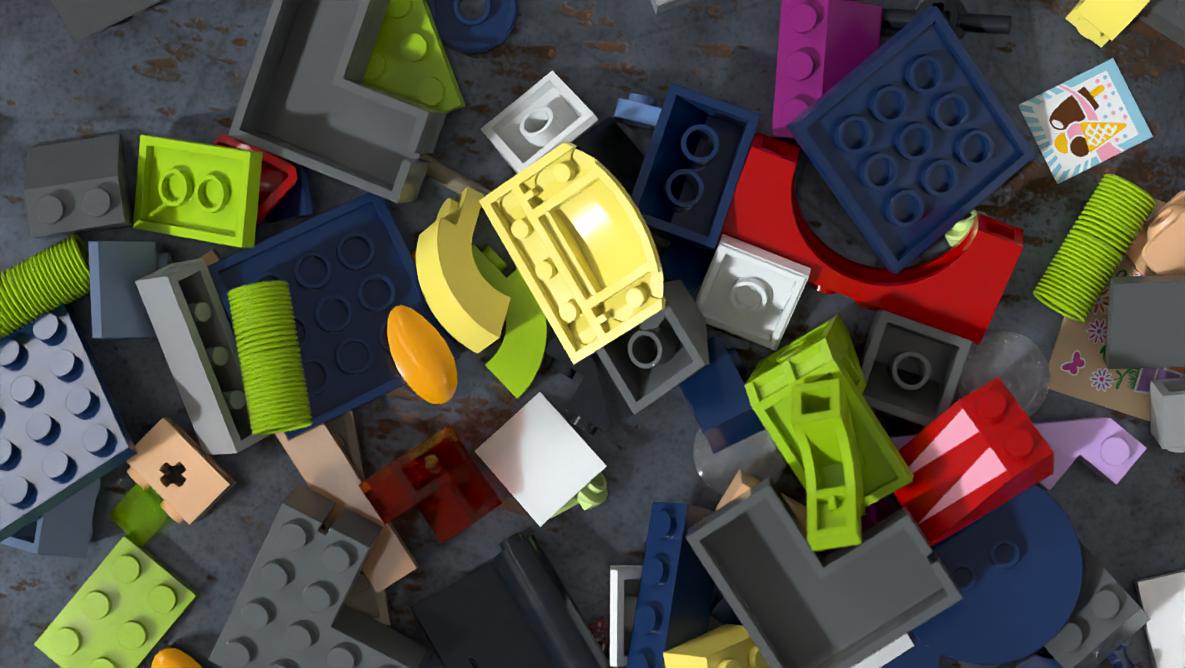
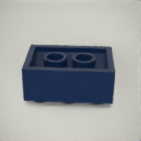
M673 83L670 84L631 195L650 232L668 241L708 255L715 249L761 114Z

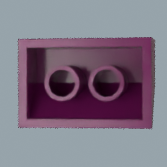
M782 0L771 137L789 144H798L786 126L880 48L882 6L850 0Z

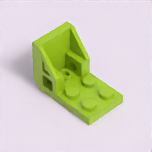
M837 314L762 358L744 386L751 407L807 492L801 450L792 426V386L840 378L855 430L862 471L865 507L911 483L914 475L862 396L867 384L850 333Z

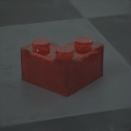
M451 425L426 439L358 485L384 525L416 505L441 543L449 540L502 504V501Z

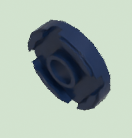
M426 0L442 43L453 51L467 55L488 53L501 46L514 31L519 15L518 0H484L486 4L485 12L480 18L475 20H468L460 14L459 6L462 0Z

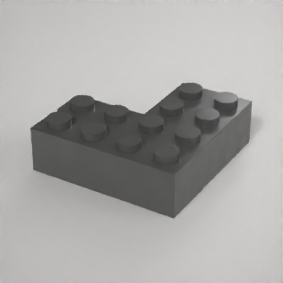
M273 0L228 136L395 203H411L417 200L430 163L422 159L423 153L434 152L447 113L363 81L390 0Z
M768 477L689 527L686 535L687 541L771 668H852L963 599L959 586L936 551L932 552L929 540L906 506L861 533L862 544L839 547L823 557L819 550L812 551L807 540L806 530L772 478Z
M298 483L283 501L208 660L223 668H419L429 648L345 605L383 527L344 508L329 531L320 528L333 511L336 502Z

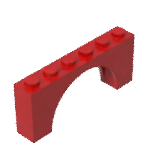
M759 132L755 133L715 248H717L722 234L728 235L811 268L807 282L819 292L825 294H835L837 292L853 298L856 304L865 309L874 311L883 309L898 316L968 339L975 344H981L1024 247L1023 229L978 213L973 225L957 244L928 262L905 267L898 274L889 272L887 268H877L856 263L841 256L824 244L810 228L802 214L795 189V168L800 147Z

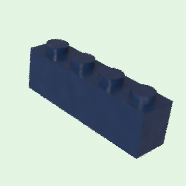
M653 502L626 668H665L663 652L707 633L715 582L687 541L686 535L689 527L715 511L684 503Z

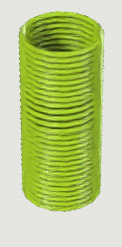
M1110 173L1103 175L1104 178L1098 183L1097 190L1091 195L1092 198L1086 203L1087 206L1084 207V211H1081V215L1078 216L1079 220L1075 221L1076 225L1072 226L1073 230L1069 231L1070 234L1067 235V238L1064 239L1065 242L1059 247L1060 250L1054 255L1053 262L1047 267L1048 270L1045 271V274L1042 275L1043 278L1037 283L1038 286L1032 291L1033 295L1042 303L1079 323L1086 322L1085 319L1088 318V314H1091L1090 310H1093V306H1096L1095 302H1098L1100 294H1103L1102 290H1105V286H1108L1107 282H1110V278L1113 277L1112 274H1115V270H1118L1119 262H1123V255H1127L1126 250H1130L1129 246L1133 245L1132 241L1136 240L1137 234H1140L1139 230H1142V226H1145L1144 222H1147V218H1150L1149 214H1152V210H1155L1154 206H1157L1155 199L1142 188Z
M71 234V236L59 240L58 243L56 242L54 245L42 249V252L38 251L37 254L35 253L33 256L21 260V263L18 262L12 267L6 268V271H1L0 340L3 337L5 338L6 335L9 336L10 333H14V330L18 331L19 327L23 328L24 324L33 323L34 319H37L42 314L50 313L51 310L54 311V308H58L59 305L62 306V303L68 305L69 302H73L85 296L86 293H90L89 250L78 235Z
M266 281L234 288L227 294L230 301L229 305L231 306V315H233L231 319L234 320L232 322L234 324L233 329H235L234 335L237 336L235 340L237 341V352L240 353L238 358H240L241 372H243L241 376L244 377L242 381L244 382L243 386H245L244 391H246L245 396H247L245 400L248 401L246 405L249 406L247 410H249L248 414L250 415L249 419L251 420L250 424L253 430L251 433L253 435L286 432L308 427L313 423L311 420L313 416L310 415L311 411L309 410L311 407L309 406L307 387L305 386L307 383L304 382L306 378L303 377L305 373H303L304 368H302L303 363H301L302 359L300 358L302 354L299 353L301 348L298 347L299 342L296 341L298 339V336H296L298 331L295 330L296 321L294 320V311H292L293 307L290 301L292 297H290L289 283L286 281Z

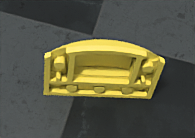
M567 141L484 196L479 202L572 363L576 364L665 309L666 304L665 297H663V272L660 258L649 228L639 209L624 187L606 167L595 158L576 149V145Z

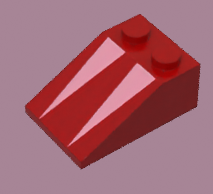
M997 377L958 400L898 451L914 477L911 483L894 491L893 494L902 508L904 506L908 508L929 540L931 547L1054 474V452L1000 377Z

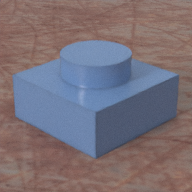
M630 93L628 100L618 98L614 121L654 131L662 108L656 107L657 100L654 98Z

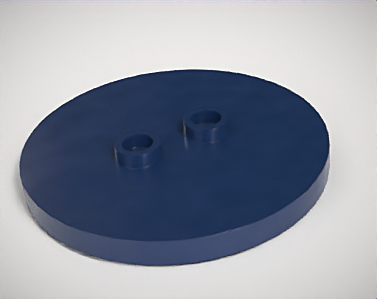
M1034 485L931 547L932 552L936 551L959 586L963 599L914 628L911 632L933 651L952 660L972 665L1010 663L1027 657L1048 644L1069 620L1076 606L1082 584L1083 563L1079 540L1063 509L1044 490Z

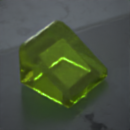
M137 483L109 514L141 548L172 519L160 506L162 500L150 489L144 490Z

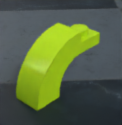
M473 244L472 254L480 274L497 291L511 297L506 313V332L503 342L497 353L485 366L519 399L534 381L543 362L544 351L547 346V318L518 268L506 278L501 272L507 267V264L489 246L481 252Z
M836 378L792 386V426L800 446L807 486V540L812 551L862 544L861 516L865 515L862 471L853 421L841 380Z

